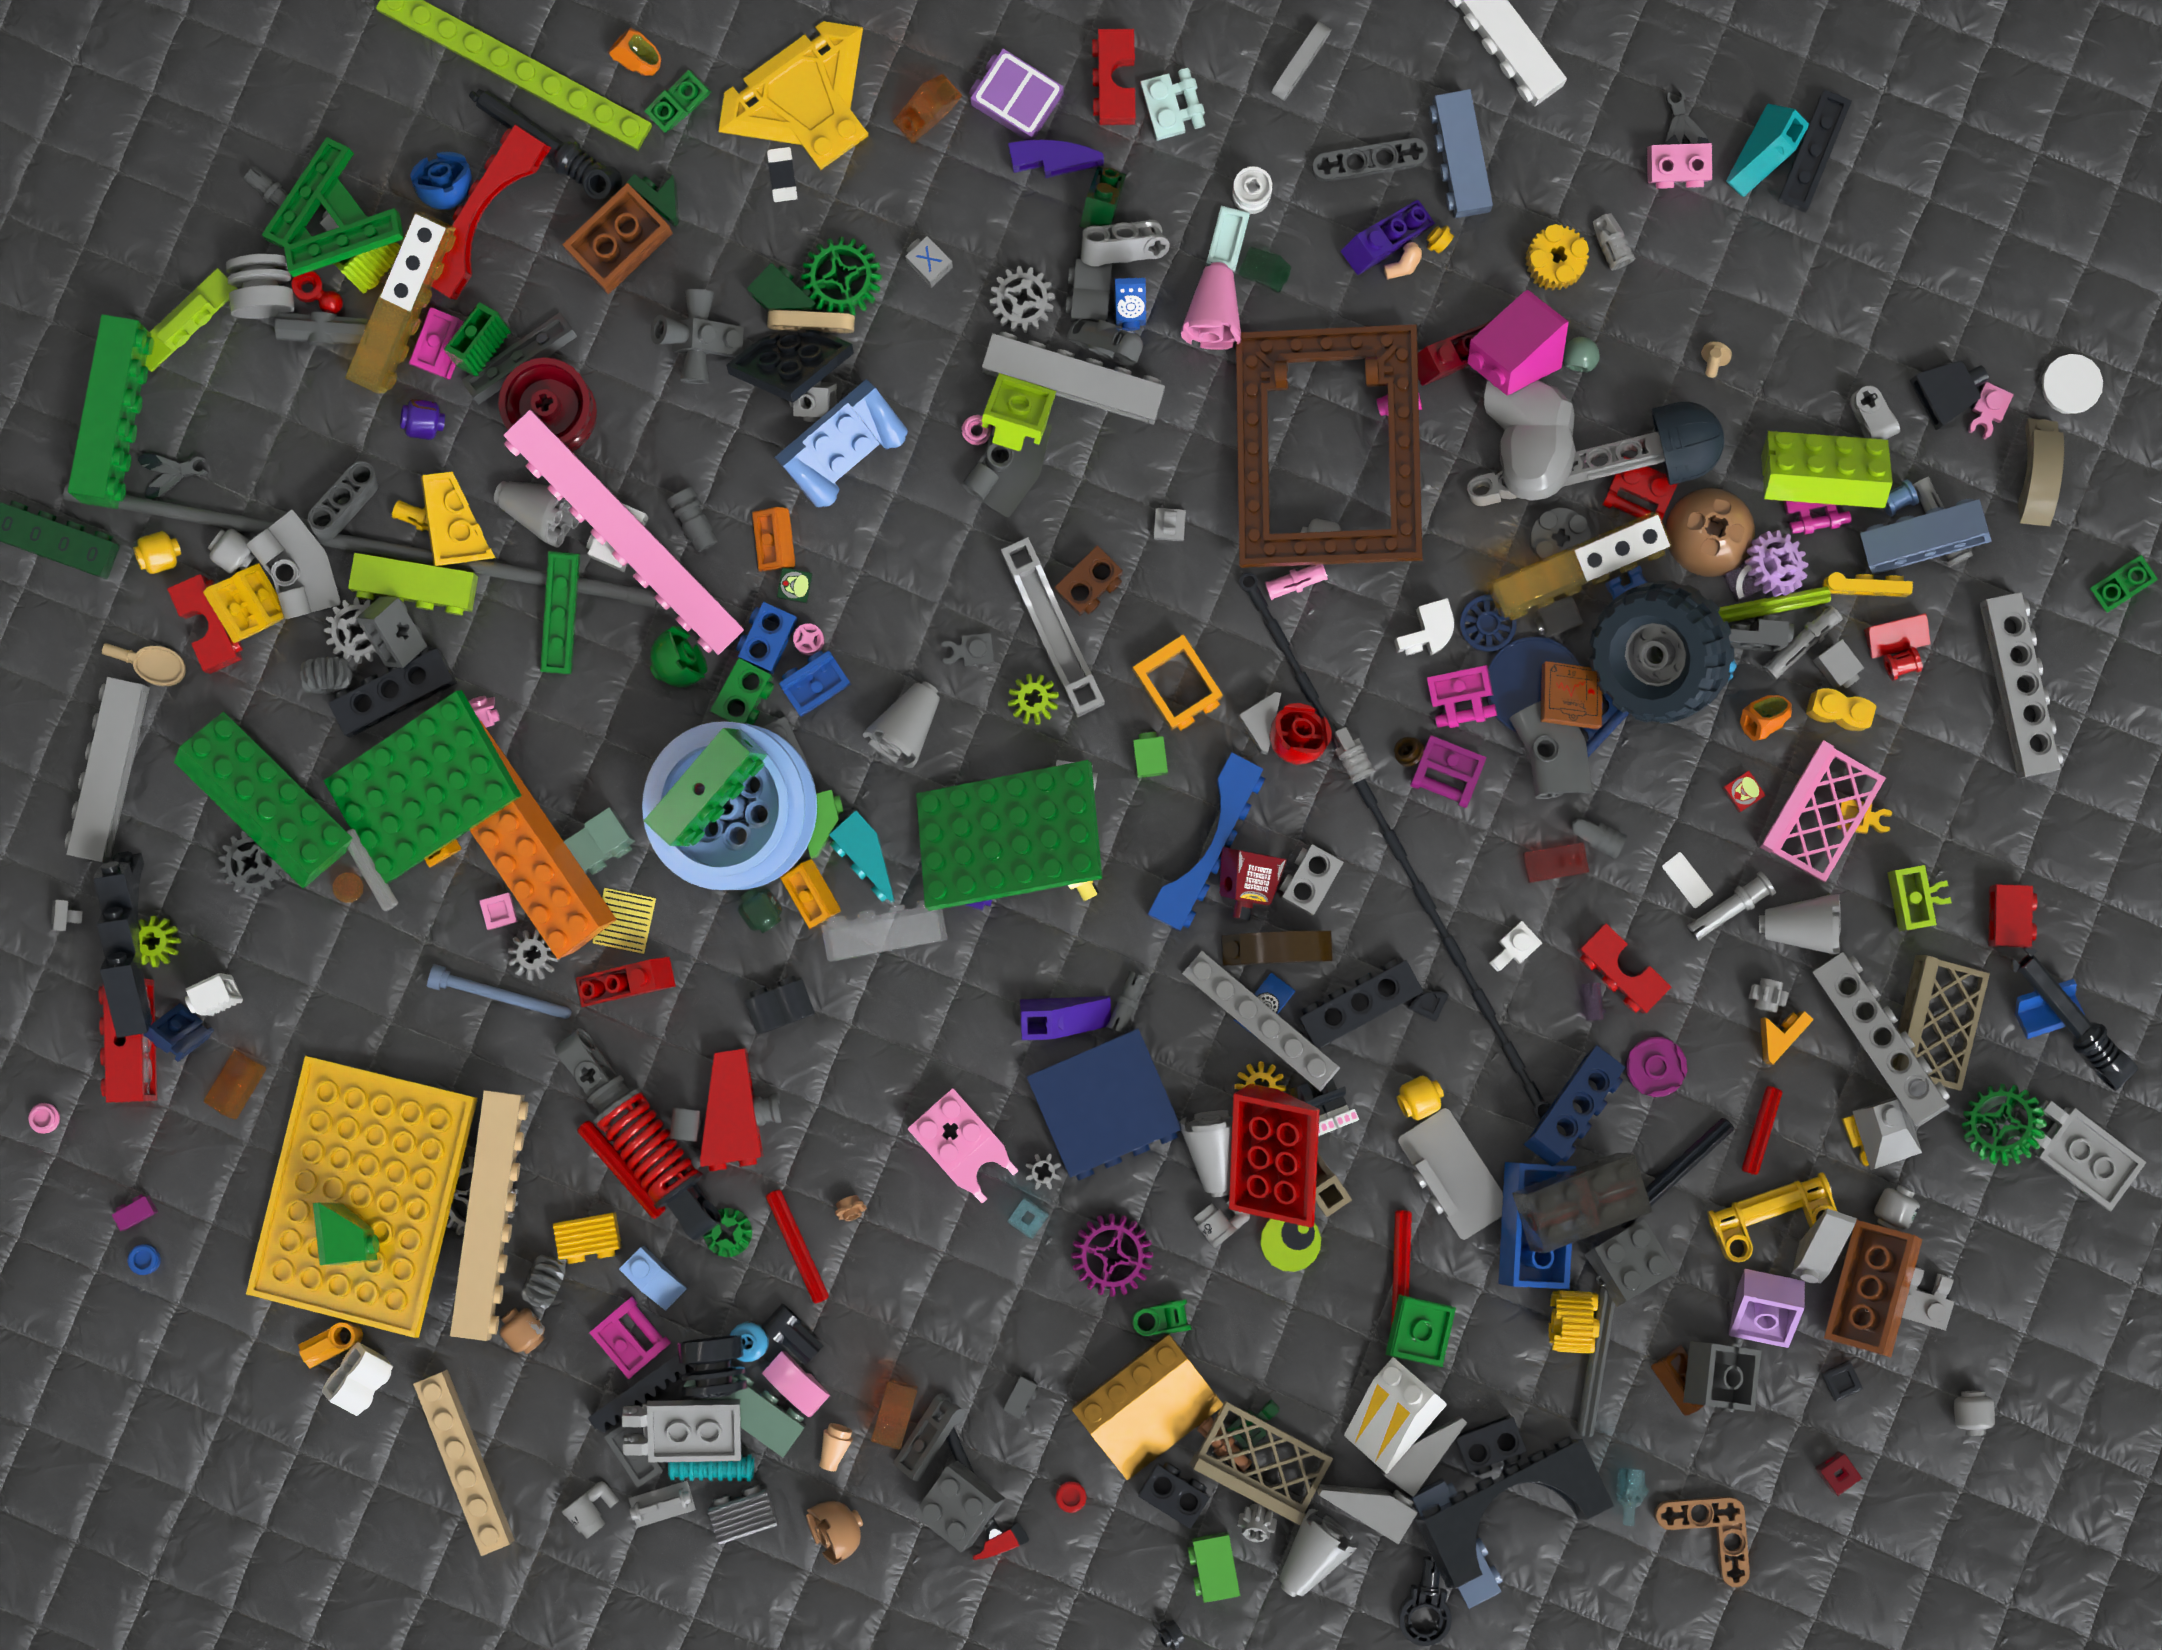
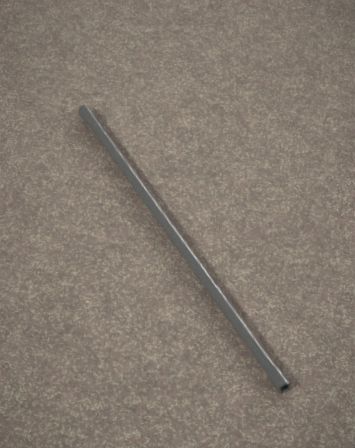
M66 483L63 493L64 500L81 503L68 493L69 483ZM125 495L122 502L119 501L118 509L260 534L275 523L268 520ZM338 534L329 541L317 539L321 546L434 566L432 550ZM487 560L437 566L546 586L547 571ZM581 577L578 579L579 593L623 600L631 604L656 608L658 603L654 598L658 593L654 589L625 586Z

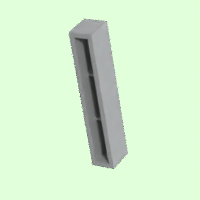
M1000 332L999 335L992 333L982 365V373L998 377V374L1001 373L1055 390L1056 396L1152 425L1155 424L1165 391V386L1160 384L1161 380L1144 375L1143 379L1131 376L1132 371L1122 367H1115L1114 370L1103 367L1101 361L1092 358H1086V361L1075 359V354L1066 350L1058 349L1057 353L1045 349L1046 345L1029 340L1028 344L1016 341L1017 336L1007 332Z
M107 677L106 684L103 683L101 685L99 701L102 702L100 711L95 713L92 722V730L95 733L93 741L88 743L85 752V759L88 760L86 772H82L79 778L78 788L81 789L79 801H76L72 808L74 824L72 831H68L66 835L65 848L68 849L66 855L103 863L110 862L150 687Z

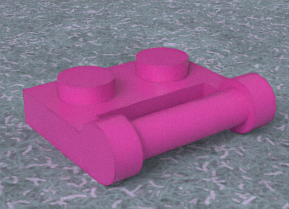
M633 1296L589 1332L628 1379L671 1344L670 1340L666 1336L663 1338L636 1306L638 1302ZM626 1313L654 1345L648 1351L620 1320Z

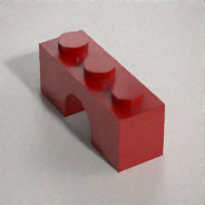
M1098 29V39H1092V57H1098L1099 68H1093V87H1099V98H1093V116H1099V125H1135V88L1119 87L1111 77L1113 72L1120 67L1134 66V29Z
M199 574L169 587L167 590L180 617L188 619L195 615H204L207 618L208 631L202 639L191 643L202 670L211 674L243 660L240 654L243 646L241 641L233 643L203 593L207 587L215 584L213 579L208 580L207 577Z
M1607 923L1602 924L1578 948L1577 951L1582 955L1579 958L1580 961L1591 971L1596 968L1604 976L1601 981L1612 992L1618 990L1625 997L1623 1003L1635 1014L1638 1011L1642 1014L1647 1013L1672 987L1651 966H1646L1634 977L1623 974L1618 967V956L1628 944Z

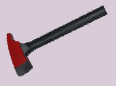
M953 1427L946 1438L956 1461H959L974 1473L958 1434ZM992 1517L994 1521L986 1530L987 1540L984 1542L983 1550L973 1555L972 1558L973 1560L1001 1554L1027 1543L1029 1538L1019 1523H1015L1003 1532L994 1517Z

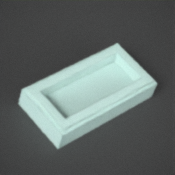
M1221 206L1206 265L1210 266L1211 263L1221 262L1235 272L1250 213Z

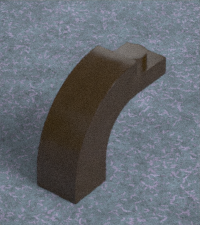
M1281 931L1222 935L1223 966L1333 961L1331 931Z

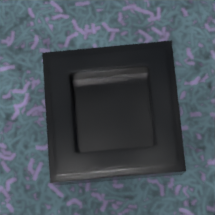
M1849 1360L1821 1373L1835 1402L1863 1389Z

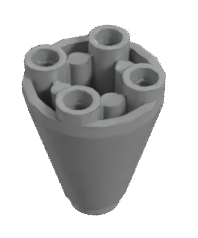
M502 481L495 490L494 502L499 504L502 510L545 543L556 548L560 547L570 528L575 529L578 526L579 521L569 511L572 505L564 497L559 501L547 489L549 485Z

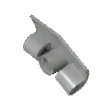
M290 510L246 544L272 577L284 620L341 604L325 549L293 510ZM281 564H288L293 568L294 575L291 580L282 581L278 578L277 569Z

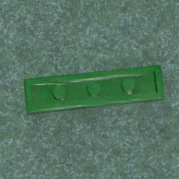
M548 551L540 672L572 674L580 553Z

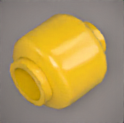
M164 531L139 538L137 546L133 547L139 568L141 570L145 569L149 574L174 568L177 565L176 556L181 555L177 539H170L169 535Z
M1422 1075L1403 1084L1399 1089L1400 1095L1396 1099L1403 1114L1407 1118L1411 1116L1418 1121L1437 1112L1441 1108L1440 1098L1444 1096V1093L1437 1080L1431 1081L1428 1077Z

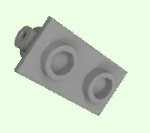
M688 1480L629 1498L631 1518L635 1520L637 1528L696 1510Z

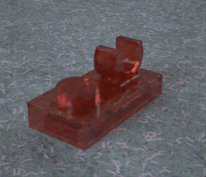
M1584 842L1523 853L1529 883L1589 872Z

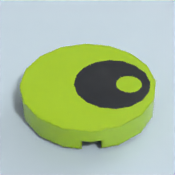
M1270 1219L1261 1232L1260 1245L1263 1255L1272 1266L1282 1271L1296 1272L1307 1268L1315 1261L1321 1247V1236L1315 1223L1310 1228Z

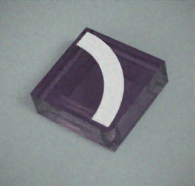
M1744 564L1723 575L1736 602L1763 590L1762 584L1754 585L1757 579L1755 575L1748 576V572L1752 570L1750 565Z

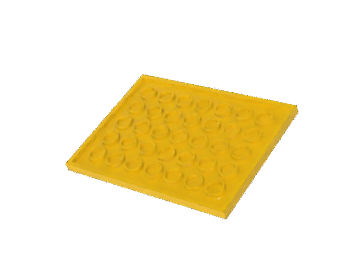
M305 1056L246 1294L397 1334L419 1338L478 1098ZM313 1203H342L373 1228L374 1235L379 1240L377 1260L347 1265H320Z

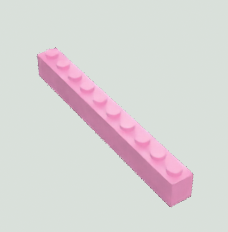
M531 409L503 435L507 439L503 444L516 457L521 453L529 461L525 465L527 469L537 479L543 476L550 483L547 489L559 501L564 497L572 505L569 509L571 514L580 523L586 519L593 527L590 533L602 545L607 541L615 549L611 553L622 566L629 563L636 571L633 577L645 589L650 585L658 593L654 598L666 610L672 607L679 615L675 620L687 632L693 629L700 636L697 642L706 652L710 653L714 650L719 655L744 631V628Z

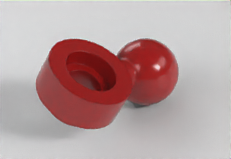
M310 271L293 277V293L300 301L313 302L317 300L323 312L336 314L342 309L343 299L341 295L331 290L325 292L321 278L315 272ZM304 284H312L313 289L310 292L303 291L302 287Z

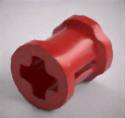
M1910 647L1908 651L1894 656L1890 654L1884 656V665L1892 681L1897 680L1900 675L1913 671L1918 673L1923 669L1920 655L1915 647Z

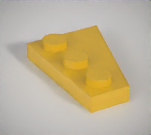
M453 472L422 475L421 482L434 566L495 558Z

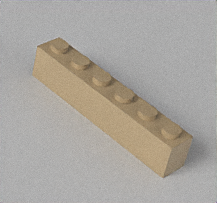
M448 1370L414 1383V1388L480 1555L483 1556L510 1545L515 1539Z

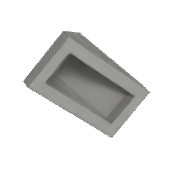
M1274 692L1241 713L1238 717L1261 754L1267 755L1269 751L1271 723L1277 715L1281 693Z

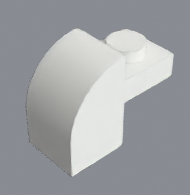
M1448 598L1419 606L1416 609L1422 631L1396 638L1394 643L1397 653L1405 651L1406 656L1423 651L1422 646L1427 645L1429 655L1431 656L1439 652L1448 643L1454 630V618Z

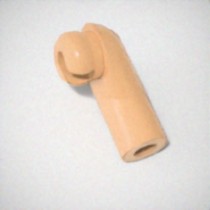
M1415 242L1405 244L1400 261L1384 265V273L1387 280L1409 275L1415 271L1422 258V250L1418 247V244Z

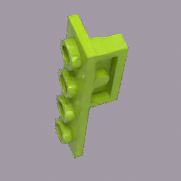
M218 268L150 331L151 337L154 339L152 354L147 355L145 366L151 372L162 364L177 348L184 345L195 331L211 319L212 315L229 300L230 292L238 289L228 284L227 277Z

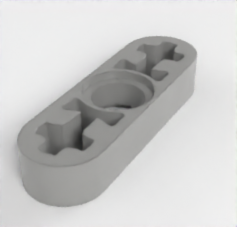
M1320 21L1317 22L1271 92L1283 101L1287 99L1325 43L1332 29Z

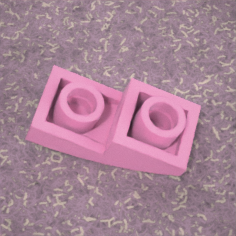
M781 1351L762 1373L787 1400L807 1417L811 1418L830 1396L814 1376L805 1373L787 1352Z

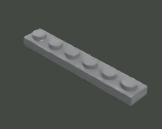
M1203 951L1199 953L1182 973L1319 1091L1325 1087L1340 1069L1338 1065Z

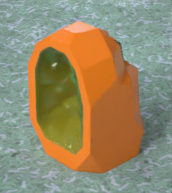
M632 28L626 30L608 51L613 60L618 61L628 70L636 71L644 76H653L661 65V56L656 46L642 33Z
M1767 695L1751 702L1742 710L1740 724L1744 733L1752 741L1766 739L1771 733L1782 728L1784 723L1791 717L1792 704L1780 695Z

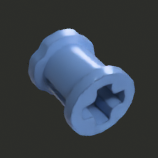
M1909 480L1903 481L1901 486L1890 491L1886 507L1884 508L1890 517L1894 516L1897 510L1910 504L1914 506L1919 503L1917 492Z

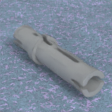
M1829 605L1812 622H1807L1800 634L1792 642H1789L1787 647L1780 650L1777 655L1764 664L1763 668L1773 679L1777 680L1817 642L1821 643L1828 631L1842 621L1843 617L1833 606Z

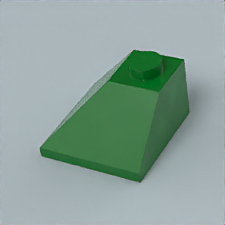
M313 1203L320 1265H347L377 1260L379 1240L374 1235L373 1228L342 1203Z

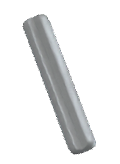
M354 829L346 831L353 838L347 849L382 910H391L398 905L397 899L389 885L384 882L381 875L376 871L375 864L365 847L362 846Z

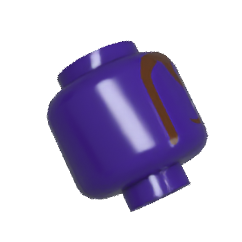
M411 399L408 405L402 406L400 428L404 429L408 437L432 440L435 438L437 431L443 432L445 414L440 413V407L436 402Z

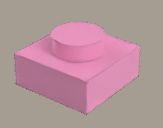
M510 893L480 900L487 930L518 922Z

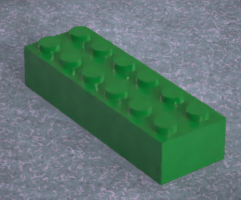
M101 315L68 486V493L82 504L118 509L119 501L122 502L125 498L126 485L123 484L125 472H129L131 467L130 443H134L136 440L137 426L134 425L136 413L139 414L141 412L143 403L140 391L142 384H146L148 378V367L145 364L147 355L152 354L154 339L151 337V333L138 320Z
M222 712L179 746L174 763L303 889L347 852V848L353 838L225 712Z

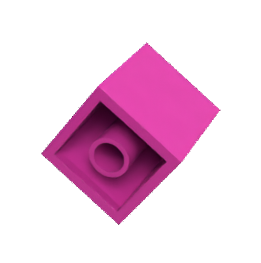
M1526 290L1470 340L1467 364L1508 396L1562 368L1569 321L1532 292Z

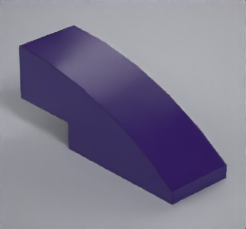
M1025 140L1008 143L1014 173L1043 167L1045 178L1104 166L1102 152L1070 142Z

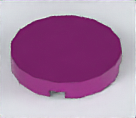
M1650 1037L1638 1042L1630 1050L1626 1060V1075L1631 1085L1641 1094L1650 1097H1663L1675 1092L1683 1083L1687 1073V1060L1682 1049L1671 1040L1663 1037Z

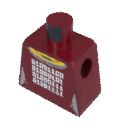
M1222 848L1219 893L1223 897L1236 900L1232 917L1250 920L1254 903L1268 906L1272 903L1286 864V859L1233 848Z

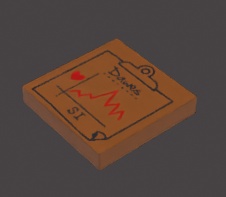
M1545 661L1542 664L1541 722L1591 729L1602 727V691L1597 685L1599 678L1596 671H1592L1591 667Z

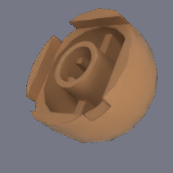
M825 1501L807 1510L809 1513L806 1515V1519L816 1544L821 1542L827 1549L822 1554L831 1564L836 1565L854 1553L861 1540L859 1527L863 1526L862 1519L855 1509L851 1511L845 1504L838 1501Z

